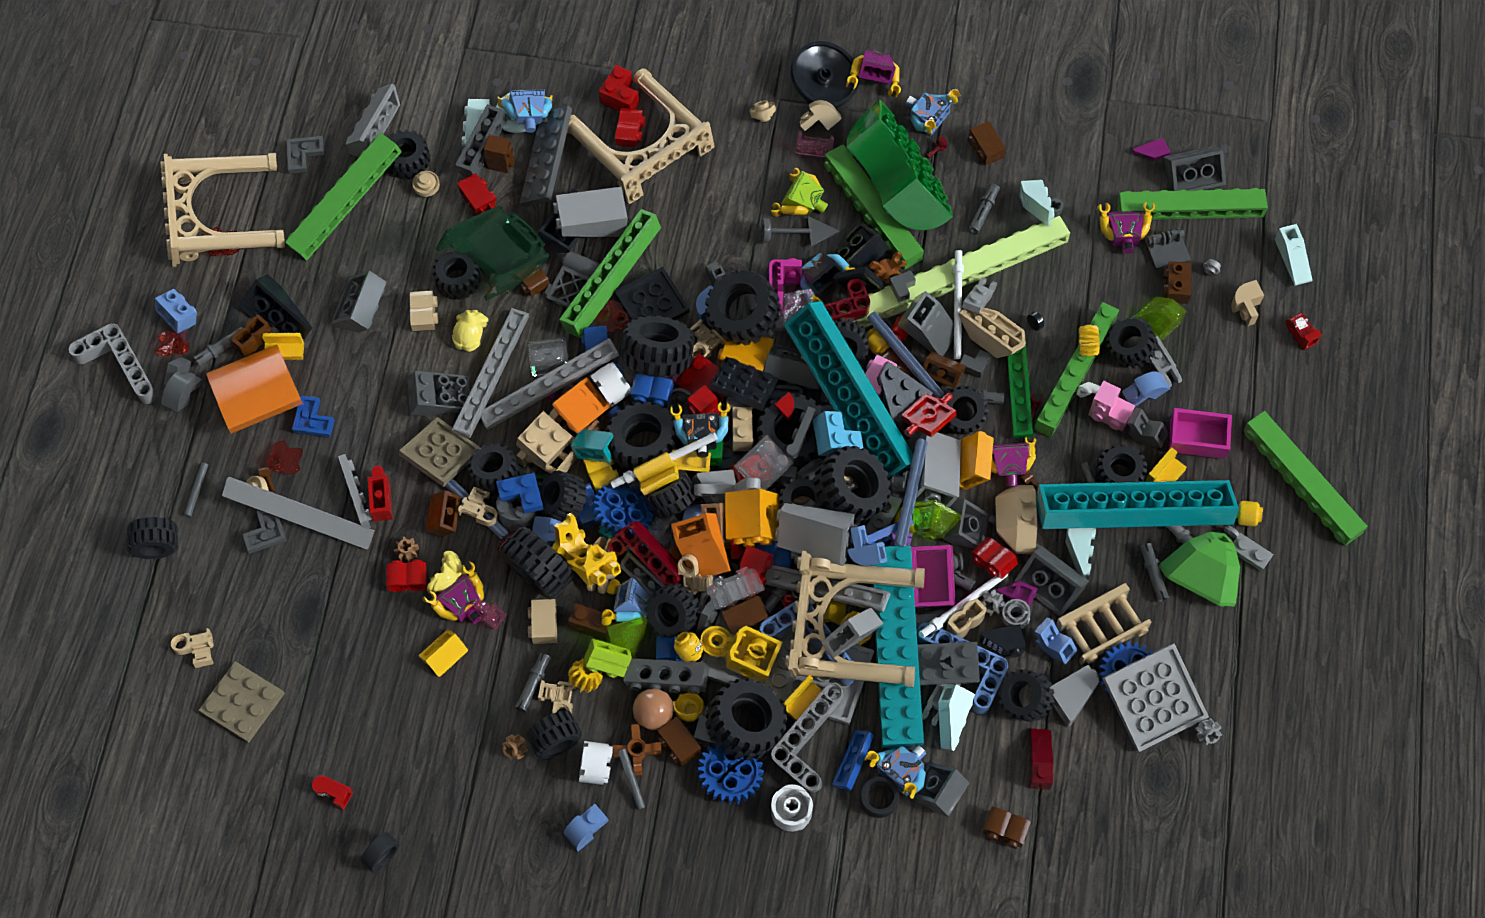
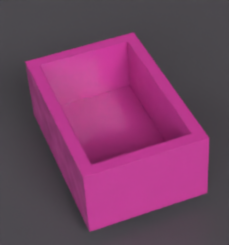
M1174 408L1170 417L1168 451L1172 447L1181 454L1226 459L1231 444L1232 415Z
M951 545L911 547L912 569L925 568L924 587L914 588L915 608L955 606L953 547Z

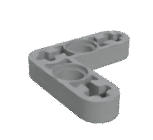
M746 478L735 485L695 484L694 496L725 497V492L761 489V481L758 478Z

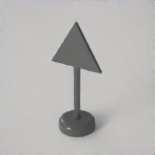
M809 216L807 217L809 228H771L769 218H762L761 220L762 243L770 241L771 233H809L812 247L840 231Z

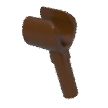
M268 467L259 468V476L266 478L270 491L275 492L271 471Z
M1026 472V474L1019 478L1023 485L1031 483L1038 489L1039 483L1034 480L1032 473Z

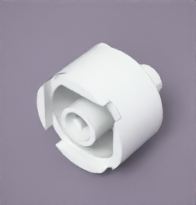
M613 362L606 364L591 375V378L612 407L631 393L632 388Z
M584 741L579 782L603 785L609 779L610 767L606 765L610 763L613 747L605 743Z
M786 785L774 794L771 802V815L775 825L786 831H798L804 829L811 819L813 802L803 787ZM790 805L794 806L793 811L789 810Z

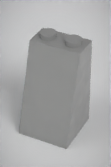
M622 187L556 195V203H553L554 213L558 214L559 217L556 218L557 230L561 229L562 236L621 237L627 228L628 218Z
M923 433L918 440H927L928 446L914 508L941 516L959 497L961 441L940 433H936L933 437Z
M784 503L781 510L779 509L777 512V521H779V528L777 527L775 539H778L777 547L802 554V551H806L813 558L830 560V563L844 566L849 556L847 549H851L852 546L850 528H853L855 514Z

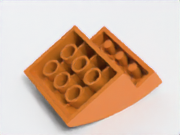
M277 344L206 373L231 434L303 404Z

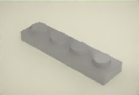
M346 454L340 455L338 458L359 521L362 526L371 528L369 521L372 520L369 509H364L363 504L366 503L363 492L359 493L358 487H361L358 477L353 476L352 471L355 470L352 459L348 460Z

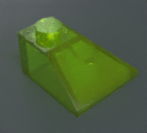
M1155 296L1134 316L1137 319L1142 318L1145 322L1147 321L1155 336H1158L1162 341L1183 322L1187 311L1173 299Z
M936 500L915 503L912 520L915 532L923 536L924 540L932 542L935 539H943L958 523L962 515Z
M646 616L608 626L607 631L610 644L630 649L631 656L635 657L648 635Z

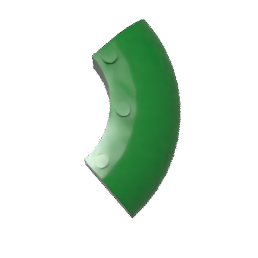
M879 99L859 118L849 132L847 151L859 160L871 177L870 181L877 188L882 200V209L887 215H891L900 224L910 229L930 230L937 228L953 217L951 206L945 202L948 200V197L942 190L943 186L939 178H934L932 175L934 169L927 158L921 157L919 153L920 148L913 138L908 139V133L904 126L897 125L893 118L895 115Z

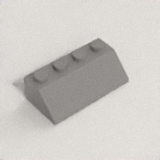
M394 84L378 88L377 92L372 95L370 104L363 110L360 121L355 124L352 135L346 140L349 154L359 157L361 152L370 146L375 137L380 133H385L400 106Z

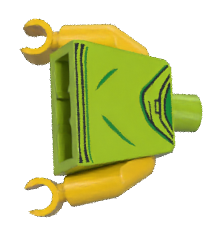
M794 168L793 174H789L790 180L793 183L781 203L783 206L780 207L779 203H774L772 206L777 210H771V214L774 217L780 216L781 213L786 215H809L814 209L823 213L828 204L820 199L824 189L821 187L816 176L804 171L800 172L798 168Z

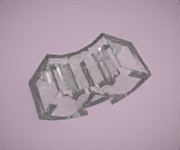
M812 289L785 294L784 305L778 312L780 315L779 320L774 322L776 325L774 328L775 333L785 331L786 328L783 324L805 305L812 302Z
M744 567L736 571L737 574L725 579L719 577L712 581V585L707 587V590L716 609L724 608L765 590L755 568L748 569Z

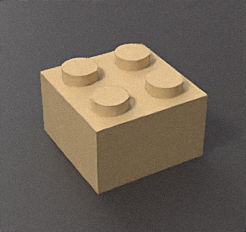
M543 411L517 438L516 445L545 470L570 444L572 435Z

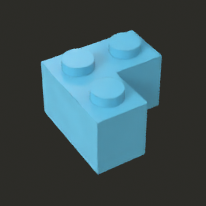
M824 411L813 419L819 456H829L844 446L863 448L861 431L844 430L841 412Z

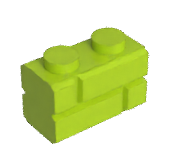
M591 639L584 656L585 667L592 672H598L599 670L606 672L608 676L613 678L617 676L624 677L632 656L630 649Z

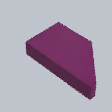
M1161 138L1134 148L1132 153L1156 161L1170 155L1171 151L1164 139Z
M1016 581L1006 587L998 588L996 593L1003 594L1004 597L1011 600H1023L1030 607L1038 589L1022 581Z

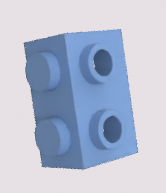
M175 289L155 298V311L177 334L196 324V309L190 306L185 301L183 295L179 294Z

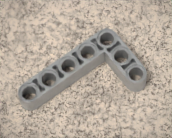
M108 324L70 344L69 353L78 364H85L112 350L140 401L144 404H151L155 401L156 392L118 325Z
M830 683L823 689L771 752L774 762L809 792L819 791L822 787V780L796 754L842 702L844 692L837 683ZM832 689L839 690V696L836 698L829 697L830 691ZM818 705H825L826 711L819 714L816 712ZM812 720L813 726L810 729H804V721ZM794 735L800 737V741L796 745H792L789 742L790 738ZM779 751L786 752L784 760H777L776 755ZM800 764L802 765L801 772L797 774L792 773L793 765ZM811 777L817 778V784L814 787L807 786V781Z

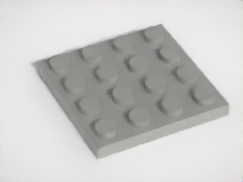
M1175 643L1102 678L1136 752H1140L1209 717Z

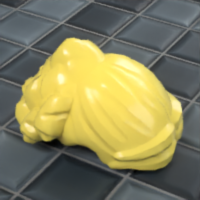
M465 310L464 313L456 316L458 322L454 326L452 340L457 349L471 352L479 347L483 327H486L488 318L481 312H478V310Z
M449 550L444 552L441 573H436L434 577L430 578V583L427 585L428 591L434 593L443 592L466 574L462 570L461 561L456 553Z

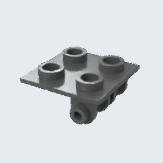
M1177 228L1154 235L1151 234L1144 238L1156 269L1167 266L1169 261L1186 262L1191 260L1182 238L1184 236L1183 229Z

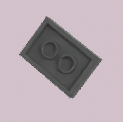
M977 642L917 645L920 686L980 683Z

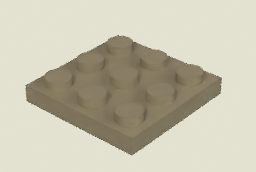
M437 417L399 450V456L444 487L468 465V461H471V455H475V451L481 448L465 436L453 433L452 427Z
M235 661L199 711L249 743L285 693Z

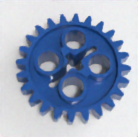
M609 483L607 487L603 486L601 490H598L592 500L591 508L594 509L592 515H596L594 521H600L599 528L605 527V533L611 531L612 537L632 521L640 522L648 530L653 522L651 519L654 514L651 513L652 510L648 503L644 501V496L639 495L640 490L633 491V486L631 485L630 488H627L626 483L622 487L618 486L615 488Z
M1127 641L1125 647L1120 642L1117 648L1112 646L1110 648L1111 652L1107 651L1105 653L1107 658L1103 657L1100 660L1104 665L1098 667L1099 670L1103 671L1098 676L1103 678L1117 671L1114 668V663L1121 665L1123 668L1133 663V658L1141 659L1151 654L1153 650L1151 649L1146 652V645L1138 648V642L1131 646L1130 641Z
M715 742L713 749L708 746L707 753H702V759L698 763L701 767L697 769V773L701 774L698 777V781H704L701 788L707 787L706 795L713 793V800L720 797V803H723L725 799H728V803L731 805L732 800L735 799L736 803L739 804L741 797L744 801H747L748 795L753 797L755 794L754 790H759V784L763 780L760 776L764 773V770L760 769L763 762H757L759 758L754 759L753 757L752 760H744L741 757L740 760L744 762L737 765L740 760H728L726 758L727 755L723 753L724 750L721 747L717 748ZM717 768L721 773L715 774L711 769ZM740 770H747L749 775H743ZM722 778H724V780H723L721 783H718V782H717V781L721 780ZM731 782L735 787L729 788L726 786V783Z

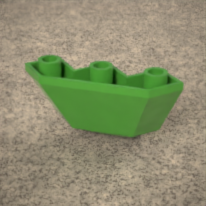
M1208 532L1189 539L1160 563L1159 568L1164 573V576L1221 607L1235 606L1240 564L1235 545L1225 533Z

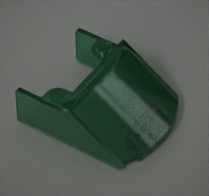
M500 205L446 229L436 247L438 252L451 247L457 254H468L491 278L489 281L490 288L484 296L486 301L503 292L508 294L546 262L549 257V253L546 254L543 248L545 244L537 233L516 214L512 213L510 215L503 211V207Z

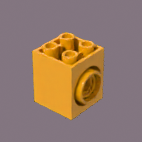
M763 489L725 492L726 540L733 541V544H743L744 547L747 545L755 546V543L772 545V541H778V539H775L777 527L779 528V521H777L779 494Z

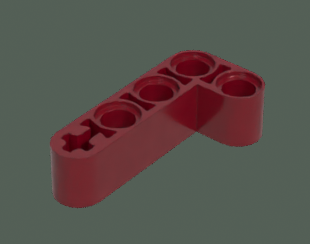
M852 279L847 285L846 299L824 306L832 320L837 319L841 321V318H845L848 321L851 318L855 321L869 314L870 298L864 283L859 279Z
M638 521L630 522L608 543L609 551L615 552L616 556L623 554L630 548L665 586L669 584L676 585L683 579V575L678 574V562Z

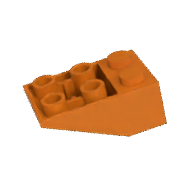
M587 377L552 404L555 412L566 420L568 427L576 433L582 431L611 407Z
M705 513L671 524L675 542L682 557L686 554L696 557L699 568L697 575L701 574V576L706 577L708 574L715 576L731 571L716 513ZM684 560L687 567L692 568V563Z

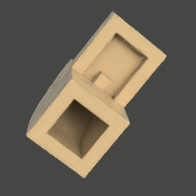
M818 100L809 104L811 112L808 111L801 117L800 126L806 131L815 122L820 120L826 129L829 130L842 118L841 114L831 103Z
M1257 280L1241 285L1237 289L1231 304L1233 313L1240 311V316L1242 320H1245L1247 326L1255 324L1258 313L1254 306L1259 305L1264 297Z

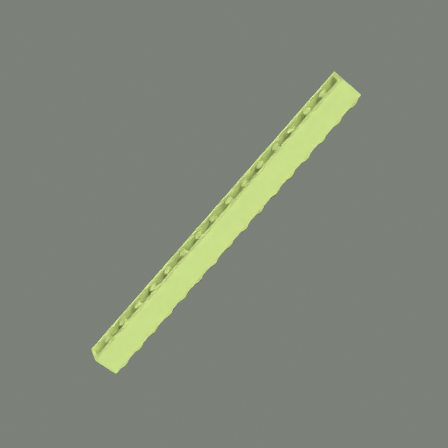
M1058 216L1051 219V226H1047L1044 223L1034 224L1027 230L1017 231L1012 236L1001 238L991 245H984L977 251L967 252L962 256V265H964L962 287L1067 243L1070 236L1068 228L1061 217ZM955 258L941 266L936 265L927 272L916 274L914 276L916 279L915 286L908 288L910 298L905 301L898 302L890 286L884 287L883 290L877 293L868 294L870 298L869 314L875 311L881 318L887 319L906 311L915 297L924 291L934 298L953 291L955 279L953 265H955ZM868 315L853 321L854 323L858 321L860 327L863 326L864 328L872 325L867 319Z

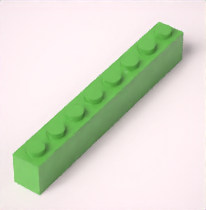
M382 133L375 137L370 146L361 152L356 162L351 164L347 172L336 181L335 186L324 195L322 201L313 207L308 217L303 219L300 226L288 236L285 243L307 261L400 155L402 151L397 144Z
M841 145L826 153L824 162L826 170L833 174L835 182L842 186L846 197L851 198L855 209L863 214L865 222L868 225L870 224L873 230L889 247L887 251H890L893 255L896 252L902 253L903 256L899 258V262L901 260L907 262V265L902 268L905 270L923 260L924 250L905 226L884 212L877 188L873 186L868 176L847 151L846 147Z
M1235 188L1232 190L1198 189L1196 191L1161 190L1157 192L1125 191L1119 193L1117 200L1118 212L1143 211V214H1145L1143 204L1147 202L1146 208L1150 210L1152 203H1154L1155 209L1150 213L1152 215L1151 220L1264 217L1268 209L1265 189Z
M643 209L638 212L559 319L565 332L581 338V335L584 334V328L590 326L661 229L655 214Z
M1102 302L1090 325L1098 327L1100 348L1108 336V330H1111V326L1115 323L1119 313V309ZM1078 345L1039 415L1034 430L1052 438L1097 355L1090 357L1082 356Z
M1265 411L1246 424L1243 430L1245 436L1254 442L1258 451L1269 459L1272 467L1282 474L1283 479L1288 484L1292 485L1296 494L1307 502L1310 510L1321 518L1323 525L1329 527L1339 542L1346 546L1363 534L1368 526Z

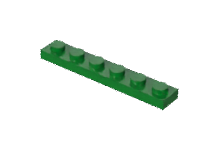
M1025 344L1017 352L1008 355L1014 439L1034 437L1027 348Z

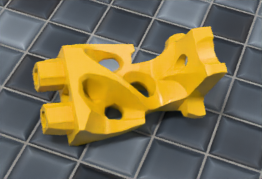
M567 514L564 522L554 525L555 543L552 546L553 550L567 560V565L582 578L588 587L593 584L601 586L607 580V575L616 576L621 573L620 564L617 562L615 552H606L598 544L592 546L584 542L585 532L582 529H578L576 518L573 514Z

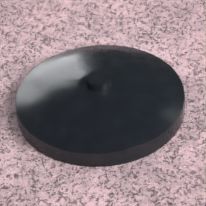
M826 41L811 42L803 46L791 63L792 83L800 96L809 103L823 100L831 103L835 108L845 105L855 95L859 86V77L856 76L858 83L855 89L852 82L846 87L847 79L851 76L850 71L854 60L843 48Z

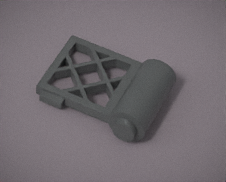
M572 251L564 253L561 259L563 266L553 285L549 284L545 291L547 300L566 308L570 305L569 299L576 297L580 292L577 283L587 282L601 264ZM564 273L572 275L573 281L563 284L561 279ZM575 284L577 292L567 295L565 287ZM563 289L564 297L558 299L553 297L556 290Z

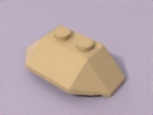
M983 308L980 314L967 309L959 312V317L970 339L996 358L1012 355L1026 344L1025 331L998 311Z
M1033 485L1009 487L995 497L996 533L1012 548L1015 554H1033L1036 550L1037 538L1036 491Z

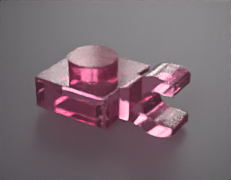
M476 599L472 604L476 610L483 613L480 619L492 630L497 631L507 614L495 603L490 602L488 605L485 601L482 600L480 602Z

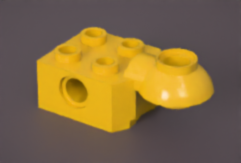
M711 626L704 630L700 639L704 646L703 650L707 654L725 658L727 669L765 683L783 643L748 626L741 628L734 638L725 628ZM715 640L719 642L720 645L716 646L712 643V641Z

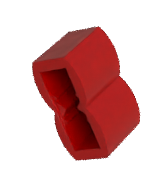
M621 108L615 134L616 145L637 147L638 142L642 141L643 132H641V127L645 126L646 121L642 110Z
M989 537L971 552L974 564L979 568L987 569V572L992 577L1003 579L1018 564L1014 553Z
M396 560L387 564L386 587L388 591L427 590L428 567L426 562L412 560L409 563H403Z

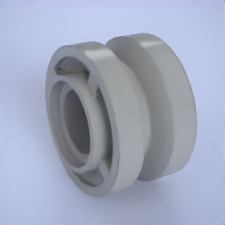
M1012 599L1004 605L1002 618L1006 627L1020 624L1022 630L1029 624L1030 608L1025 601ZM1014 612L1021 613V616L1015 618L1011 614Z

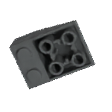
M926 291L915 297L897 324L930 352L941 356L945 354L954 340L953 321L940 302Z
M414 371L407 381L410 415L434 416L461 412L470 393L469 376Z

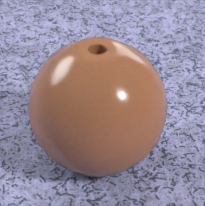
M656 688L646 689L634 701V718L640 726L646 729L658 730L673 717V701L662 690Z

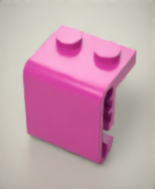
M790 258L788 260H772L769 263V283L777 290L780 299L781 310L777 311L779 315L783 311V284H800L802 260Z

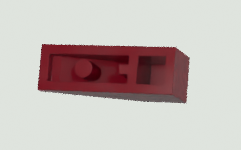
M1031 728L1030 789L1050 790L1053 785L1051 730Z

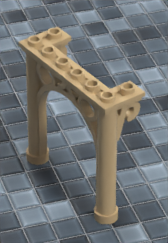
M644 68L636 72L633 79L634 82L670 116L669 127L658 141L637 151H616L604 144L575 115H571L567 130L568 134H572L618 179L617 183L619 187H622L628 204L643 196L641 187L643 181L649 179L652 175L664 169L697 146L700 157L715 147L710 123L708 121L702 123ZM675 118L682 124H676ZM680 131L685 132V134L679 138L672 137L673 133ZM635 159L643 160V162L637 166L631 165L632 161Z
M276 153L254 156L172 159L168 154H164V161H161L162 187L166 188L167 192H163V201L168 204V208H164L165 219H169V223L165 224L166 235L170 234V239H166L168 260H172L173 267H176V264H180V259L183 261H193L198 258L199 252L209 250L258 247L285 248L283 230L228 233L213 231L197 219L191 205L194 190L202 180L211 175L219 173L277 171ZM191 182L187 187H181L178 185V183L186 184ZM174 189L183 194L179 200H175ZM176 210L182 211L185 215L176 220ZM185 222H190L195 227L191 232H184L181 229V225ZM199 231L202 232L203 234H205V236H196V235L198 234Z
M802 551V556L798 557L797 569H799V574H802V579L797 584V593H800L799 601L795 602L797 620L793 621L792 631L795 632V639L791 640L790 655L786 656V667H788V672H790L792 678L810 675L904 684L905 687H913L915 667L854 662L845 660L840 656L833 658L822 643L825 639L823 624L829 602L842 588L855 583L923 588L925 568H916L914 570L856 564L840 566L830 563V560L812 558L806 551ZM827 578L843 580L832 587ZM820 582L825 583L829 589V592L822 598L814 595L815 585ZM810 597L814 602L822 603L821 606L817 605L813 612L808 613ZM807 622L814 626L815 632L818 631L819 635L811 633L805 637ZM812 639H818L823 645L816 655L809 654L807 651L808 643ZM827 652L836 662L819 659Z

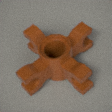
M896 252L891 260L873 261L868 266L875 271L874 274L887 284L890 278L902 274L899 270L907 265V262L903 260L899 262V258L903 255L901 252Z
M631 724L632 740L629 741L628 745H612L613 758L620 757L618 751L626 748L628 756L633 760L634 775L643 776L642 760L649 754L661 755V742L645 744L640 738V725ZM636 746L642 748V751L638 754L632 752V749Z

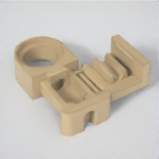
M702 319L690 328L693 335L698 338V342L694 345L693 353L701 350L704 353L703 356L708 359L711 356V351L720 343L723 344L724 338L714 329L710 331L703 324Z
M473 487L468 500L467 497L463 498L462 506L460 505L458 508L459 516L462 513L476 518L477 523L485 526H493L498 520L496 509L483 502L485 499L490 498V493ZM490 512L494 514V518L486 520L483 518V515Z
M691 554L684 555L678 562V574L683 575L684 586L688 587L689 592L693 591L694 595L698 591L707 592V595H711L714 591L712 575L707 574L706 577L701 576V574L697 575L699 568L696 557ZM683 561H690L692 568L685 567Z
M206 628L207 632L192 636L189 633L175 636L171 640V647L176 654H195V659H193L195 668L213 664L210 648L213 647V638L208 628ZM178 642H186L185 647L181 649L176 648Z
M541 680L538 699L539 701L549 699L554 703L552 714L561 708L572 713L573 705L570 701L572 690L576 688H573L574 683L559 681L557 687L556 684L545 683V681Z

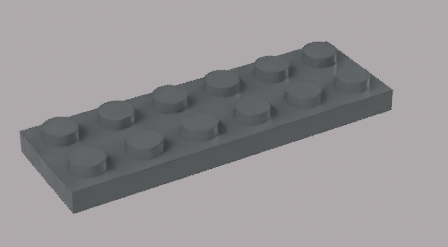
M568 105L550 110L547 117L542 118V122L538 124L519 203L523 207L551 201L572 113V108Z

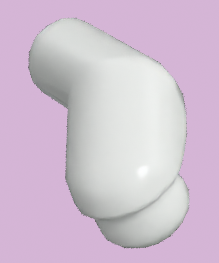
M1087 382L1080 385L1076 392L1078 396L1086 397L1092 393L1097 394L1100 386Z

